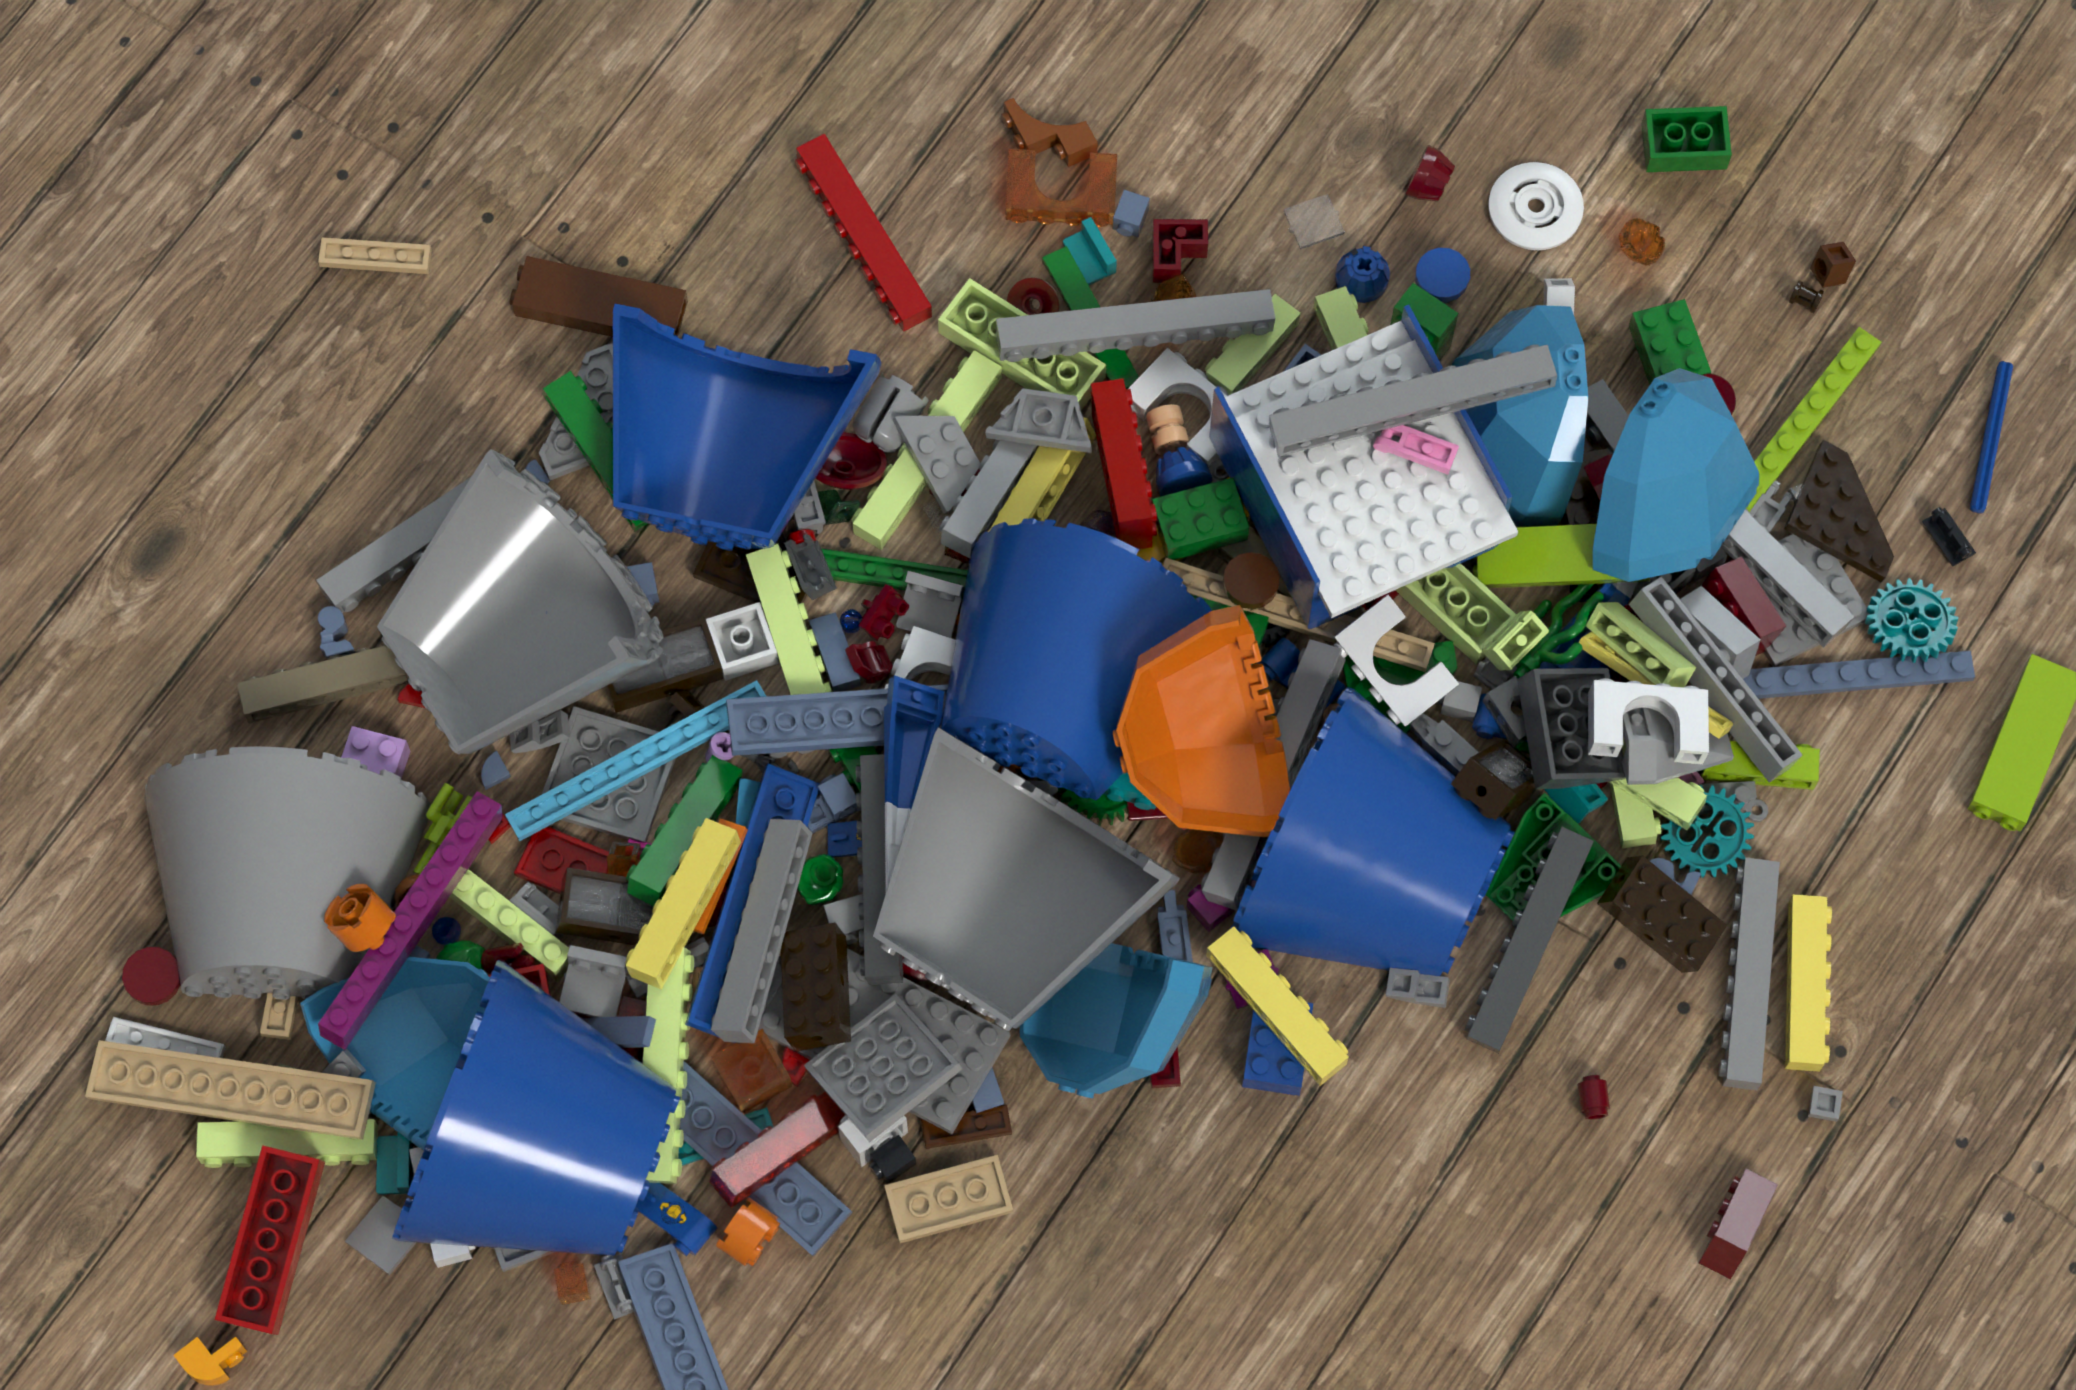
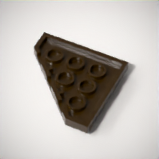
M1823 440L1818 446L1784 529L1873 579L1882 582L1886 578L1894 559L1893 552L1849 454Z
M782 532L775 545L778 544L782 551L787 550L784 544L786 540ZM708 541L693 573L694 578L753 602H760L761 604L746 554L761 549H744L733 546V550L730 551L721 549L716 546L717 543ZM792 564V566L788 567L790 577L795 576L800 592L796 593L800 604L805 601L807 594L802 590Z

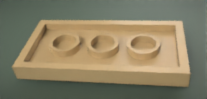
M998 1155L884 1185L899 1243L1013 1213L1012 1203Z

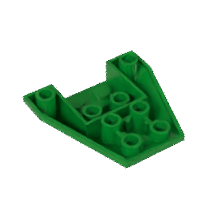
M1545 792L1524 813L1486 893V896L1512 921L1518 910L1524 912L1528 901L1523 900L1530 884L1536 885L1540 876L1535 874L1540 860L1541 858L1548 859L1551 849L1546 848L1553 832L1559 834L1562 827L1594 842L1560 918L1601 897L1621 867L1592 836Z

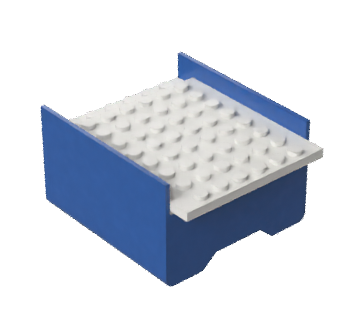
M1409 305L1404 306L1402 319L1397 323L1224 397L1219 387L1215 388L1213 392L1209 438L1229 477L1234 479L1238 494L1308 629L1319 627L1322 624L1355 611L1373 599L1441 569L1452 568L1497 547L1500 543L1518 535V530L1508 513L1513 496L1466 409L1405 424V426L1459 446L1448 475L1389 452L1384 453L1376 450L1373 444L1376 437L1380 436L1381 431L1279 457L1277 455L1269 428V415L1273 414L1276 410L1281 408H1289L1291 410L1301 407L1302 404L1309 401L1322 402L1329 400L1330 397L1336 394H1345L1346 396L1354 394L1364 387H1373L1374 389L1384 386L1392 380L1405 381L1412 379L1413 376L1419 373L1433 374L1443 369ZM1395 435L1392 436L1391 440L1399 443L1401 437Z

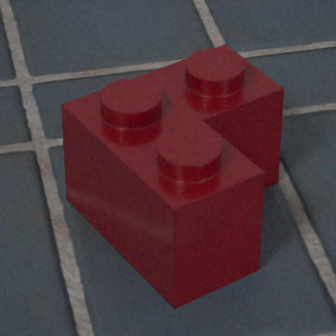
M1153 219V283H1180L1181 258H1207L1208 219Z

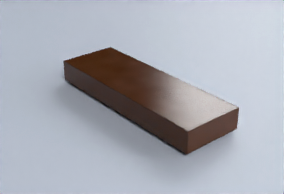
M1007 1104L976 1113L975 1110L966 1111L953 1134L921 1119L926 1149L1012 1135Z

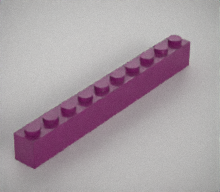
M478 791L475 793L395 910L396 918L384 935L383 944L375 950L369 948L318 1023L321 1037L346 1050L502 820L501 804Z

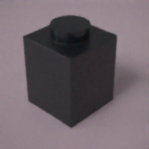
M897 1135L870 1154L872 1163L869 1167L878 1180L883 1178L887 1184L916 1165L915 1156L900 1135Z

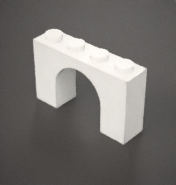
M1166 348L1128 388L1131 389L1132 412L1135 411L1136 415L1144 421L1149 411L1157 408L1166 398L1172 395L1184 393L1196 396L1207 406L1210 418L1205 426L1189 441L1186 450L1190 448L1194 450L1208 467L1212 462L1219 459L1209 438L1213 392L1215 388L1219 387L1224 397L1228 396V393L1221 386H1214L1209 382L1205 373L1200 369H1193L1188 365L1186 359L1180 353H1173L1170 349Z
M1386 595L1335 635L1334 638L1337 642L1334 646L1342 649L1341 655L1343 658L1349 655L1355 664L1351 668L1362 681L1366 677L1372 684L1369 691L1379 703L1382 700L1390 707L1387 714L1394 723L1398 725L1402 722L1404 726H1407L1458 686L1459 683L1441 661L1420 678L1409 684L1395 685L1380 677L1373 663L1374 647L1386 632L1406 617L1391 597Z
M914 626L911 634L906 633L901 646V649L904 650L901 660H895L891 674L908 680H912L915 676L929 671L950 675L956 640Z
M1608 678L1593 681L1588 692V755L1617 757L1623 746V715L1635 708H1650L1663 714L1673 728L1674 762L1703 765L1709 753L1708 690L1699 689L1696 686L1671 687L1665 683L1647 685L1639 681H1629L1627 683L1614 682Z

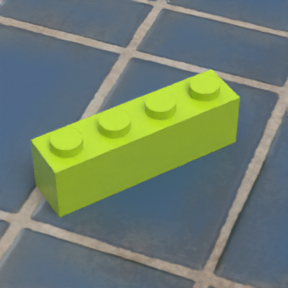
M1730 741L1734 755L1733 760L1703 769L1700 775L1703 780L1755 781V785L1814 790L1819 781L1820 749L1812 748L1808 744L1795 745L1803 756L1789 770L1768 782L1738 742Z

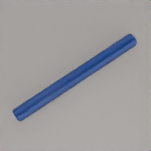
M2005 361L1999 362L1996 370L1970 504V510L1979 514L1984 513L1987 506L2013 371V364Z

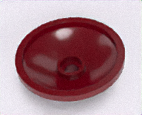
M843 432L815 479L827 486L838 489L852 490L867 487L877 482L884 475L887 464L886 455L873 441L867 443L861 440L857 434Z

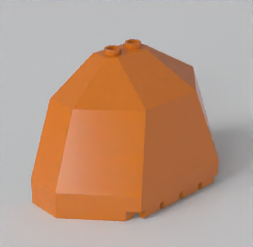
M1240 605L1210 611L1138 656L1118 719L1117 729L1113 730V737L1116 747H1121L1123 756H1120L1123 773H1128L1130 782L1179 828L1269 837L1271 830L1274 829L1279 819L1278 815L1291 788L1283 742L1276 739L1281 736L1277 716H1267L1275 713L1270 690H1261L1269 686L1263 664L1252 665L1262 660L1257 640H1255L1254 630Z

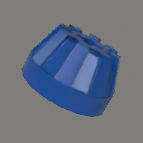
M1371 247L1354 248L1343 255L1337 264L1335 274L1337 289L1346 286L1349 295L1353 294L1356 301L1360 303L1374 301L1382 296L1388 287L1390 277L1389 266L1378 251H1373Z
M1436 248L1428 251L1420 258L1416 266L1415 282L1417 286L1444 304L1458 299L1465 293L1469 285L1470 267L1467 260L1459 252L1450 248Z
M1180 447L1173 453L1168 451L1163 454V459H1158L1156 486L1160 497L1207 485L1213 481L1208 465L1191 448L1186 450L1185 447Z

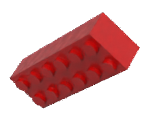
M1124 378L1091 383V415L1116 539L1137 549L1152 548V536H1157L1155 523L1157 521L1155 504H1151L1150 481L1146 480L1145 457L1142 458L1141 456L1142 441L1140 434L1137 435L1136 431L1138 424L1136 412H1132L1131 405H1133L1131 389L1125 388Z
M262 1145L214 1320L279 1335L325 1161Z

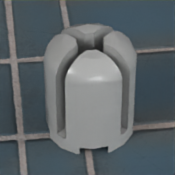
M882 373L853 421V428L861 440L867 443L873 441L884 452L894 453L900 450L904 440L896 428L893 419L897 416H920L929 402L928 398L924 396L923 400H921L912 390L914 386L894 375L890 379H886Z

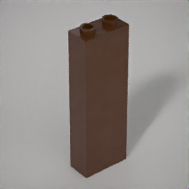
M526 256L524 265L519 266L517 290L513 289L510 295V305L513 306L514 314L517 317L613 337L614 304L640 308L656 319L657 322L674 328V335L678 336L688 303L686 290L530 256Z

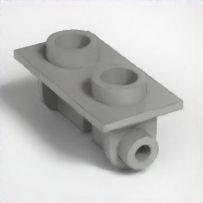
M622 1254L615 1257L612 1255L602 1257V1262L595 1264L594 1267L615 1320L634 1312L631 1305L632 1300L628 1297L617 1267V1262L623 1260Z

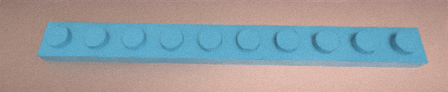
M756 680L506 813V819L518 840L521 841L707 742L716 733L729 730L726 708L727 699L767 696Z

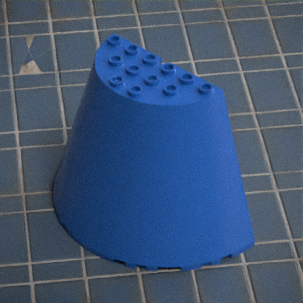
M614 304L613 507L622 512L621 516L626 519L640 520L656 526L657 530L667 533L675 532L691 537L690 541L696 544L707 545V541L717 543L716 546L721 549L730 551L733 550V546L744 549H767L773 547L879 375L882 364L877 354L850 349L847 358L849 366H834L833 373H828L829 367L827 366L812 367L776 361L742 352H735L716 345L715 349L704 346V340L683 333L680 339L674 335V328L657 322L656 319L645 313L642 309Z
M1034 518L1023 519L1022 523L1010 526L1006 522L999 523L993 526L989 532L985 531L980 536L978 542L976 541L969 560L941 729L995 760L1001 766L1018 765L1026 776L1038 777L1048 781L1054 787H1063L1075 792L1076 795L1082 798H1091L1097 801L1123 774L1120 756H1123L1121 747H1116L1113 730L1117 729L1118 719L1138 656L1209 613L1212 609L1202 597L1195 599L1188 593L1186 585L1182 584L1183 579L1176 573L1165 569L1162 563L1153 557L1150 562L1145 561L1137 556L1139 549L1105 533L1068 523L1066 528L1054 526L1056 520L1045 519V521H1038Z
M1347 687L1337 701L1339 705L1336 710H1332L1317 736L1318 740L1309 751L1278 815L1279 819L1274 829L1271 830L1254 869L1252 880L1256 881V885L1254 888L1249 885L1246 887L1231 928L1235 927L1239 932L1244 931L1252 940L1253 944L1251 946L1253 948L1268 949L1270 951L1387 971L1390 968L1418 970L1420 974L1441 976L1442 972L1448 974L1455 960L1450 955L1455 946L1461 947L1470 927L1465 924L1467 921L1473 922L1482 899L1485 897L1494 874L1503 859L1506 850L1502 849V845L1508 848L1515 832L1510 830L1511 825L1502 817L1497 820L1489 819L1478 811V806L1471 800L1467 801L1461 798L1456 793V788L1451 785L1455 779L1452 773L1355 689Z
M497 960L480 1003V1007L485 1008V1012L477 1011L407 1194L414 1197V1199L406 1198L392 1239L401 1242L614 1256L616 1252L622 1253L628 1236L624 1235L627 1226L633 1227L639 1212L638 1208L635 1207L638 1199L644 1201L650 1186L649 1180H646L648 1172L654 1173L660 1159V1154L656 1150L659 1142L664 1143L670 1129V1125L666 1124L669 1113H675L680 1097L675 1095L676 1088L508 964Z

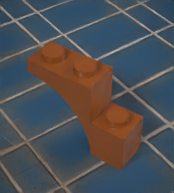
M1014 98L1004 102V113L1001 114L1002 120L1007 129H1012L1015 134L1013 140L1019 151L1023 149L1027 158L1054 147L1060 160L1064 159L1067 166L1070 167L1097 155L1098 142L1086 121L1073 125H1052L1028 115L1020 108Z

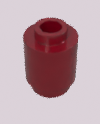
M1599 1075L1583 1077V1082L1578 1083L1577 1086L1581 1112L1584 1113L1585 1119L1592 1120L1607 1117L1608 1109H1610L1607 1081L1600 1079Z

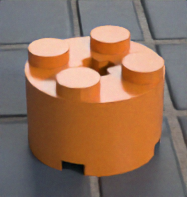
M352 885L346 889L349 892L342 898L337 896L330 903L326 910L324 921L328 925L329 931L350 951L360 952L368 948L375 950L383 944L384 935L395 920L396 914L368 885Z
M748 1197L746 1204L740 1207L724 1230L726 1233L723 1237L724 1241L719 1239L716 1247L742 1265L746 1266L749 1264L753 1267L763 1253L764 1247L761 1245L764 1240L770 1243L779 1230L781 1224L777 1221L779 1217Z

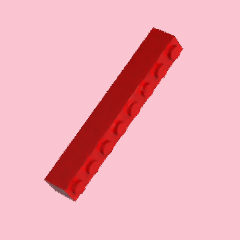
M825 133L797 147L795 164L801 174L806 173L809 178L808 185L815 196L819 194L823 201L821 206L828 217H833L836 222L834 227L841 239L845 237L849 245L847 247L854 260L859 259L862 264L861 271L868 282L872 280L876 287L874 291L880 303L885 302L890 309L888 310V315L893 324H899L904 332L931 318L932 306Z

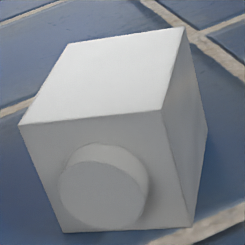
M1457 681L1459 685L1437 701L1438 704H1442L1440 714L1473 722L1482 687Z

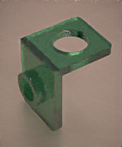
M836 490L817 492L826 525L849 522L860 506L859 500L842 502Z

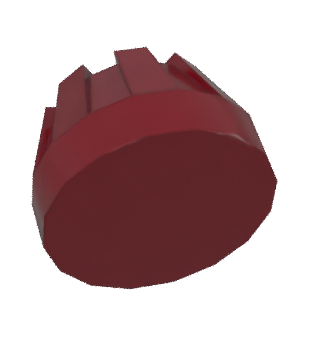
M1428 145L1411 176L1404 194L1417 200L1438 202L1444 192L1445 185L1448 184L1451 178L1450 175L1453 173L1455 165L1439 149Z
M146 947L136 951L128 958L123 967L122 981L125 990L136 1002L143 1005L157 1006L168 1002L176 995L181 986L176 958L169 951L160 947Z

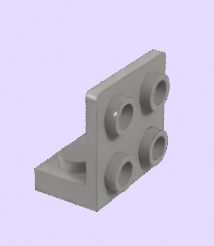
M908 571L905 580L907 588L903 599L909 604V609L905 615L898 616L896 627L912 632L913 627L916 626L951 638L965 588L959 584Z
M570 945L567 955L569 965L559 1003L577 1014L591 1017H616L627 975L626 957Z

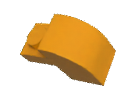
M235 1336L219 1350L211 1354L203 1342L196 1337L173 1356L192 1379L200 1384L213 1386L230 1380L224 1369L226 1367L232 1368L239 1364L247 1350Z

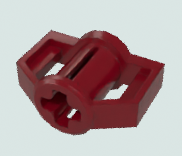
M875 641L852 644L845 649L854 672L865 678V682L868 684L883 680L893 668L884 645H876Z

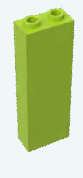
M1597 524L1516 527L1518 530L1516 537L1504 541L1494 549L1477 556V565L1473 567V575L1487 588L1628 583L1627 581L1593 570V544ZM1650 578L1632 582H1650Z
M2031 654L2020 676L1967 808L1976 817L1984 820H1994L2000 823L2001 827L2010 831L2017 830L2021 832L2026 825L2076 700L2075 671Z

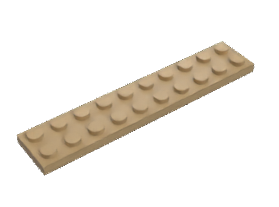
M99 1040L85 1097L91 1100L363 1140L376 1082L369 1079Z

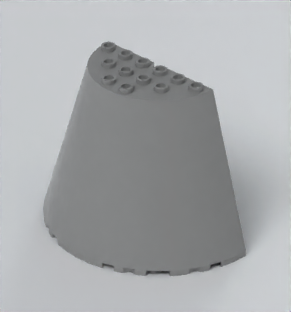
M492 449L486 453L377 626L383 635V643L393 651L396 656L395 662L409 676V684L415 690L422 691L421 697L423 699L421 702L423 706L432 712L436 719V726L446 734L449 739V747L457 754L474 753L653 663L663 653V648L659 645V642L664 638L658 626L660 624L656 616L652 619L650 618L648 612L653 607L638 582L618 555L615 554L613 557H610L606 553L607 549L604 546L607 542L592 529L590 524L581 515L575 519L578 515L573 509L569 508L566 510L557 503L560 495L544 482L539 481L527 469L519 473L514 467L515 462Z
M938 728L932 740L873 937L881 941L879 945L881 949L893 956L896 952L904 956L902 960L904 964L926 974L925 977L949 989L948 992L962 1001L968 1002L974 1010L984 1016L991 1017L997 1025L1010 1031L1011 1028L1017 1029L1171 890L1180 878L1168 869H1164L1159 863L1139 850L1128 845V843L1005 767L1001 773L997 770L1001 766L999 763Z
M231 747L228 755L217 756V749H213L202 754L193 753L186 755L181 764L173 767L169 763L159 767L155 774L150 775L148 778V783L145 785L144 799L182 993L191 997L214 994L220 998L243 995L251 999L260 998L262 993H273L272 996L281 1000L289 999L290 996L307 999L323 987L349 978L369 948L360 952H353L347 949L327 928L328 925L324 921L326 910L337 896L340 898L344 897L349 893L346 889L355 884L368 885L391 909L393 908L395 888L405 878L428 822L426 813L431 805L422 792L416 795L413 784L402 781L400 776L385 769L380 770V774L367 770V765L360 764L361 761L341 758L335 756V754L325 752L322 753V759L307 757L308 750Z

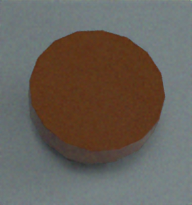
M1252 552L1239 554L1230 560L1225 568L1223 588L1226 596L1235 606L1240 605L1242 610L1243 608L1250 609L1251 611L1257 610L1274 599L1278 593L1280 576L1276 565L1266 556Z

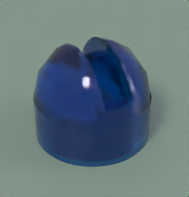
M847 609L842 613L840 624L845 632L856 633L861 629L859 624L862 621V615L857 610ZM848 616V617L858 618V621L853 620V619H848V618H845V617Z

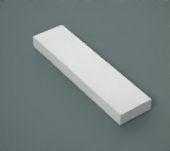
M113 1017L105 1040L108 1042L218 1058L223 1057L226 1048L221 1043Z

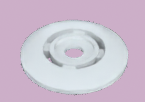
M1529 162L1508 169L1496 180L1490 192L1488 208L1490 219L1495 229L1508 242L1528 250H1547L1565 243L1574 235L1583 217L1584 204L1579 187L1567 173L1553 165ZM1523 187L1518 193L1514 192L1516 189ZM1532 199L1541 200L1544 204V209L1538 213L1532 212L1528 208L1529 201ZM1553 218H1556V220H1557L1556 222H1554L1553 224H1551V225H1549V226L1542 227V228H1535V226H1543V225L1548 224L1549 222H1551V221L1553 220Z

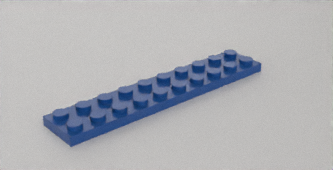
M771 764L765 766L746 826L748 831L735 861L685 1025L719 1037L711 1030L712 1018L717 1010L719 993L724 985L727 974V964L731 960L734 940L742 921V911L746 907L749 896V886L753 882L757 868L756 862L764 843V833L768 829L770 819L801 820L808 827L820 783Z

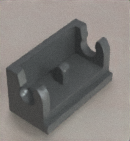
M805 534L803 535V543L796 544L795 541L789 540L784 544L802 590L811 600H814L837 589L819 541H814L810 535Z

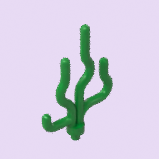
M1579 584L1572 593L1562 598L1554 606L1551 613L1552 622L1548 628L1549 632L1516 664L1517 669L1513 673L1514 677L1516 676L1519 679L1533 669H1540L1542 662L1556 665L1567 664L1581 653L1583 648L1578 642L1572 644L1564 653L1559 654L1552 651L1557 646L1577 637L1586 627L1588 617L1595 610L1597 604L1603 601V594L1595 592L1577 613L1575 623L1569 629L1559 633L1563 624L1562 614L1564 611L1583 598L1594 584ZM1548 599L1543 600L1533 611L1540 620L1551 609V601Z

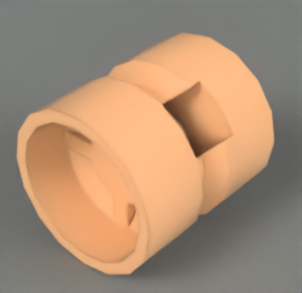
M1172 404L1163 405L1147 413L1146 419L1149 430L1154 434L1151 438L1156 454L1163 455L1168 451L1173 453L1177 451V448L1187 447L1189 439L1186 428L1183 427L1184 420L1180 406Z

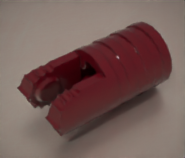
M521 943L485 950L481 957L483 969L488 974H492L497 960L505 962L515 970L533 965L534 958L530 954L519 955L523 951L524 946Z

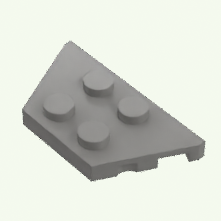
M1022 388L1014 397V401L1007 405L1000 413V419L992 427L989 426L985 432L986 438L1087 453L1092 452L1091 442L1087 434L1077 396Z
M955 416L895 417L893 422L940 508L944 514L947 513L966 488L972 475H975L981 463Z

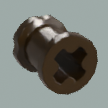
M1799 280L1789 303L1793 304L1796 302L1809 308L1810 312L1814 314L1824 291L1811 289L1803 285V282Z

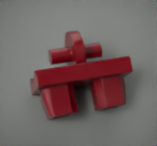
M885 584L879 595L876 594L872 602L866 599L862 601L861 605L866 611L862 616L863 620L859 627L876 641L880 637L889 639L895 627L890 622L895 614L900 617L905 615L909 609V604L893 587Z

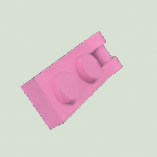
M1405 425L1381 430L1380 436L1376 437L1373 447L1378 451L1389 452L1447 475L1459 448L1456 444ZM1392 436L1401 437L1399 443L1391 440Z

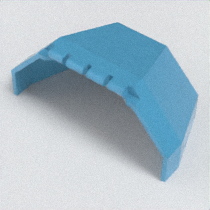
M1535 305L1510 311L1457 357L1451 365L1457 368L1467 365L1475 359L1488 360L1495 358L1502 352L1516 353L1523 351L1524 348L1530 345H1539V347L1548 345L1557 373L1555 387L1466 409L1513 496L1508 513L1517 527L1557 526L1562 520L1583 463L1588 407L1585 347L1572 308L1569 306Z
M1680 368L1656 377L1629 414L1604 476L1593 544L1594 571L1632 582L1696 568L1702 558L1713 559L1734 525L1746 510V507H1748L1756 495L1757 487L1759 486V471L1736 422L1712 378Z
M1111 943L1020 1026V1037L1048 1081L1059 1084V1090L1075 1093L1077 1089L1076 1095L1094 1098L1095 1093L1102 1094L1164 1070L1209 995L1212 981L1210 977L1213 967L1154 954L1140 949L1134 954L1131 947Z
M408 957L346 1049L366 1069V1072L360 1078L376 1082L370 1112L424 1151L477 1011L485 1012V1008L480 1007V1003L490 977L484 970L477 969L468 962ZM349 978L323 987L300 1003L308 1032L329 1064L344 1049L321 1037L318 1023Z

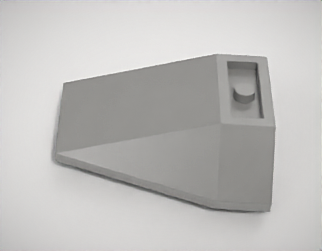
M1635 708L1623 715V736L1627 748L1622 765L1627 785L1658 784L1732 761L1734 758L1728 734L1718 739L1709 733V753L1703 765L1674 762V732L1670 722L1663 714L1650 708Z

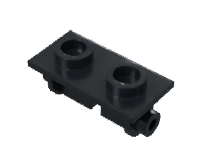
M1936 508L1931 512L1932 516L1922 521L1952 567L1976 554L1946 508Z

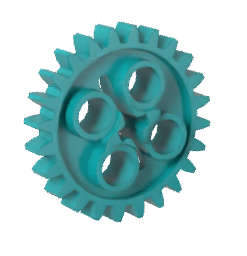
M1908 578L1906 585H1903L1899 579L1896 580L1894 587L1890 583H1886L1884 590L1879 588L1876 596L1871 597L1866 612L1869 613L1865 620V624L1869 625L1867 634H1875L1872 642L1873 644L1882 643L1881 652L1890 649V657L1892 658L1898 653L1902 662L1906 656H1910L1913 663L1916 662L1917 656H1920L1924 662H1927L1929 654L1936 659L1940 651L1945 653L1948 645H1952L1958 629L1956 625L1959 618L1954 616L1956 607H1948L1951 598L1942 599V589L1933 592L1934 584L1932 583L1927 588L1923 587L1921 579L1917 585H1913L1911 578Z
M1711 785L1709 793L1704 791V794L1707 795L1704 805H1708L1712 809V816L1708 819H1701L1698 815L1689 827L1695 832V839L1691 842H1684L1680 839L1679 831L1682 827L1669 820V824L1661 825V829L1668 831V834L1663 835L1661 840L1670 842L1664 848V851L1673 850L1674 854L1670 859L1671 862L1677 859L1681 860L1678 869L1681 870L1688 865L1690 867L1689 873L1695 872L1697 869L1700 870V877L1704 878L1706 871H1710L1711 876L1715 878L1718 869L1724 875H1727V865L1736 869L1738 867L1735 861L1736 858L1744 861L1745 856L1741 851H1750L1752 848L1745 841L1754 839V835L1747 833L1748 829L1754 827V823L1745 822V819L1751 813H1742L1740 811L1745 804L1744 802L1737 805L1733 803L1736 794L1726 798L1725 788L1719 794H1715L1714 785ZM1723 811L1724 815L1712 830L1715 836L1713 838L1707 836L1695 853L1691 852V848L1702 835L1703 831L1700 827L1707 828L1717 813ZM1725 821L1733 823L1736 828L1735 834L1724 836L1719 829L1721 823ZM1712 844L1717 847L1718 856L1715 859H1707L1703 855L1702 849L1705 845Z

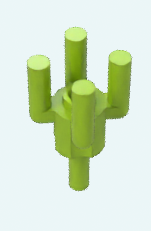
M447 783L443 784L426 813L427 819L433 823L424 838L431 843L413 871L416 874H421L423 868L428 864L473 798L467 795L457 814L454 815L453 813L462 800L463 795L455 791L454 787Z

